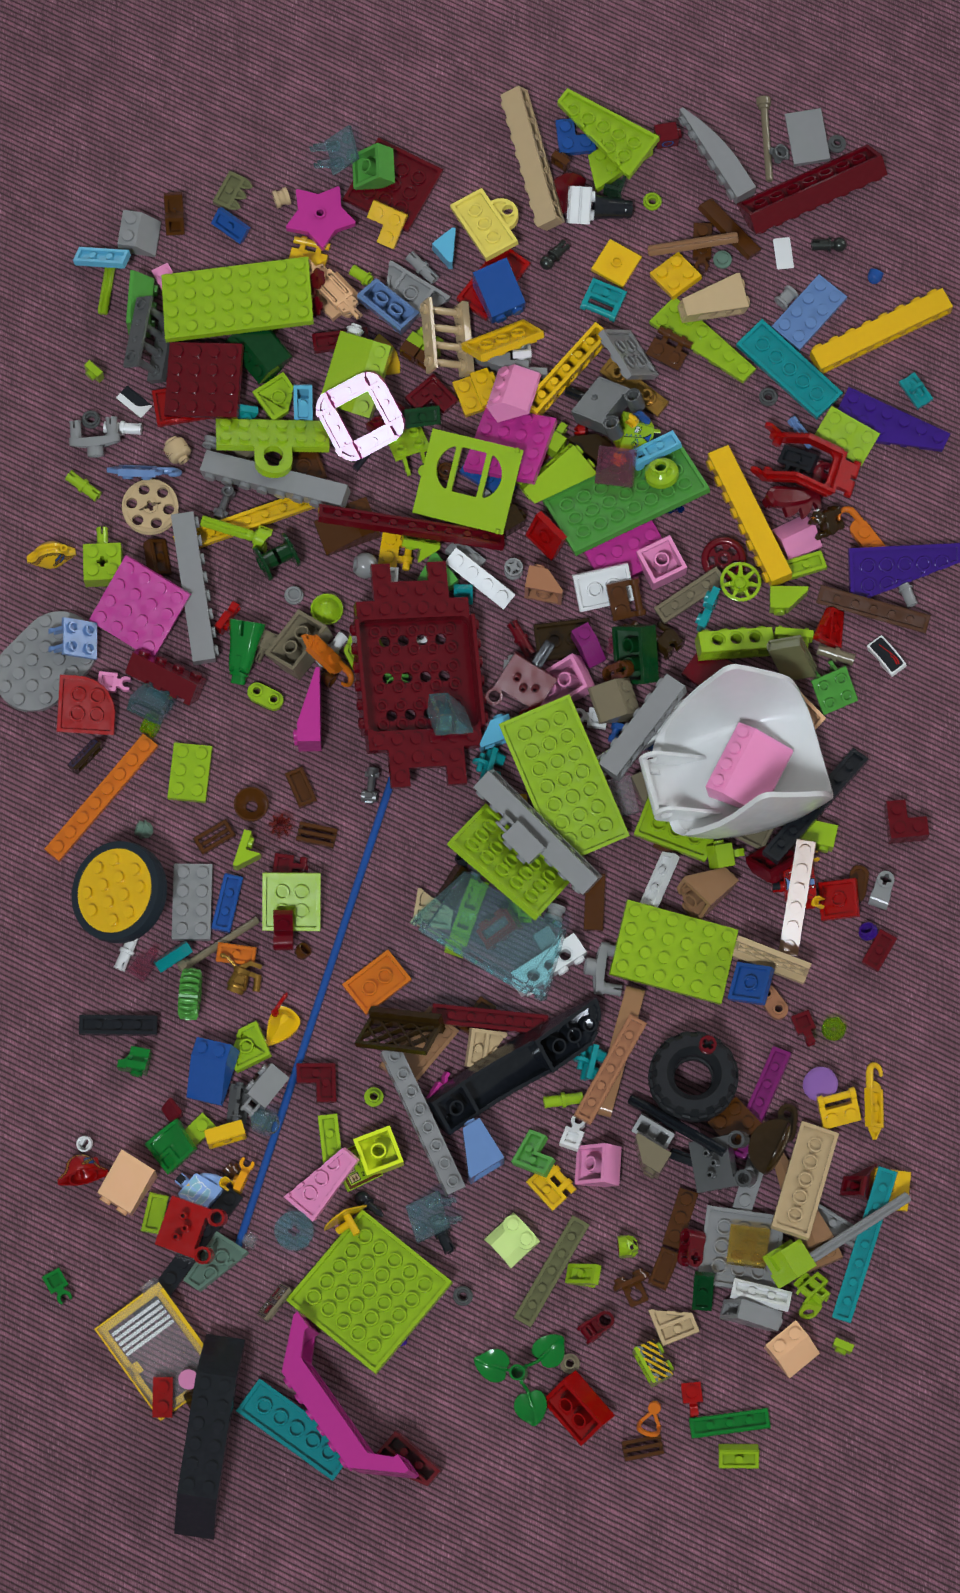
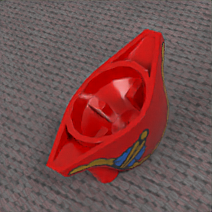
M79 1154L68 1160L64 1173L57 1181L58 1185L61 1186L84 1185L106 1177L109 1171L99 1165L97 1157L92 1158L88 1155Z

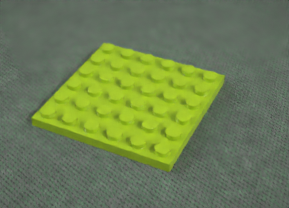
M362 1209L354 1218L361 1233L353 1236L350 1229L344 1231L288 1296L286 1301L377 1375L453 1282Z

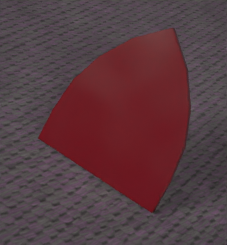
M564 173L554 179L563 214L567 212L569 186H585L586 179L579 174Z

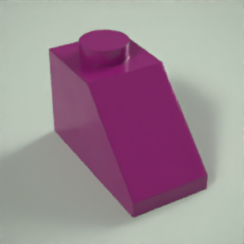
M588 622L571 631V639L589 669L606 661L598 638Z

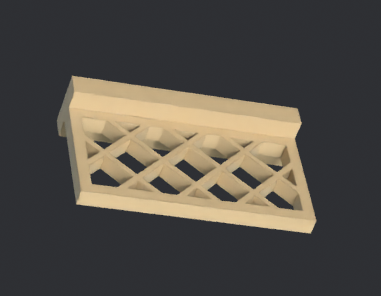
M739 935L732 956L745 963L773 967L775 969L774 974L804 985L812 964Z

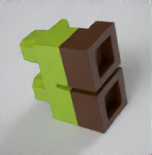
M420 327L416 333L412 331L402 344L400 355L426 371L424 366L423 329ZM435 336L436 341L444 342L443 339H441L438 336ZM437 349V358L441 356V349Z

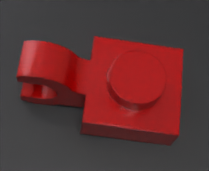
M701 1382L681 1383L683 1405L689 1404L690 1418L698 1417L697 1403H703Z

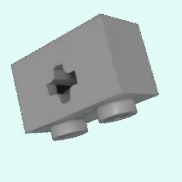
M641 1113L631 1130L635 1134L643 1135L664 1149H667L676 1133L644 1113Z

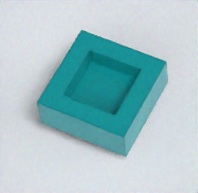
M239 405L238 419L256 418L258 407Z
M454 584V598L468 597L469 605H473V584Z

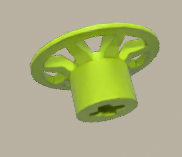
M735 562L723 570L720 577V586L728 598L744 602L751 600L758 594L761 587V577L757 569L745 562ZM739 566L737 575L729 571V569ZM742 566L748 567L752 571L743 575ZM727 573L731 581L724 583V576ZM754 573L757 577L758 584L754 582H749L750 577ZM725 587H730L733 595L729 594ZM757 587L755 592L749 595L748 588ZM743 595L746 596L745 598L735 597V596H743Z

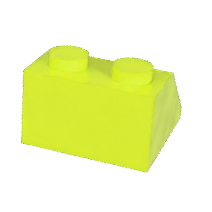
M390 1125L353 1139L367 1176L386 1173L404 1166L403 1158Z

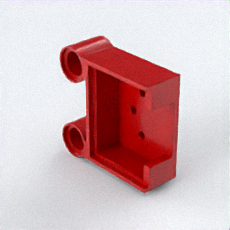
M172 1195L155 1245L191 1257L199 1264H209L214 1259V1251L210 1247H199L207 1222L212 1226L221 1227L227 1223L228 1215L222 1209H211ZM216 1212L222 1215V1220L219 1223H215L213 1220ZM202 1250L208 1252V1258L205 1261L200 1258Z

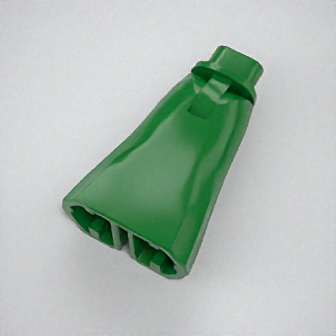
M230 619L229 674L232 675L231 683L245 685L246 677H249L246 674L250 673L266 624Z

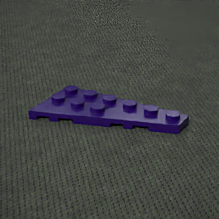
M848 387L838 407V410L880 433L875 442L877 444L900 445V447L909 446L922 450L942 452L950 437V433Z

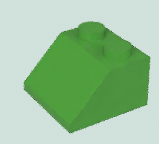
M376 143L352 154L353 187L355 190L381 189L395 183L393 148Z

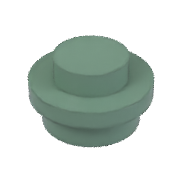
M718 251L713 257V263L719 269L728 268L732 261L731 255L726 251Z

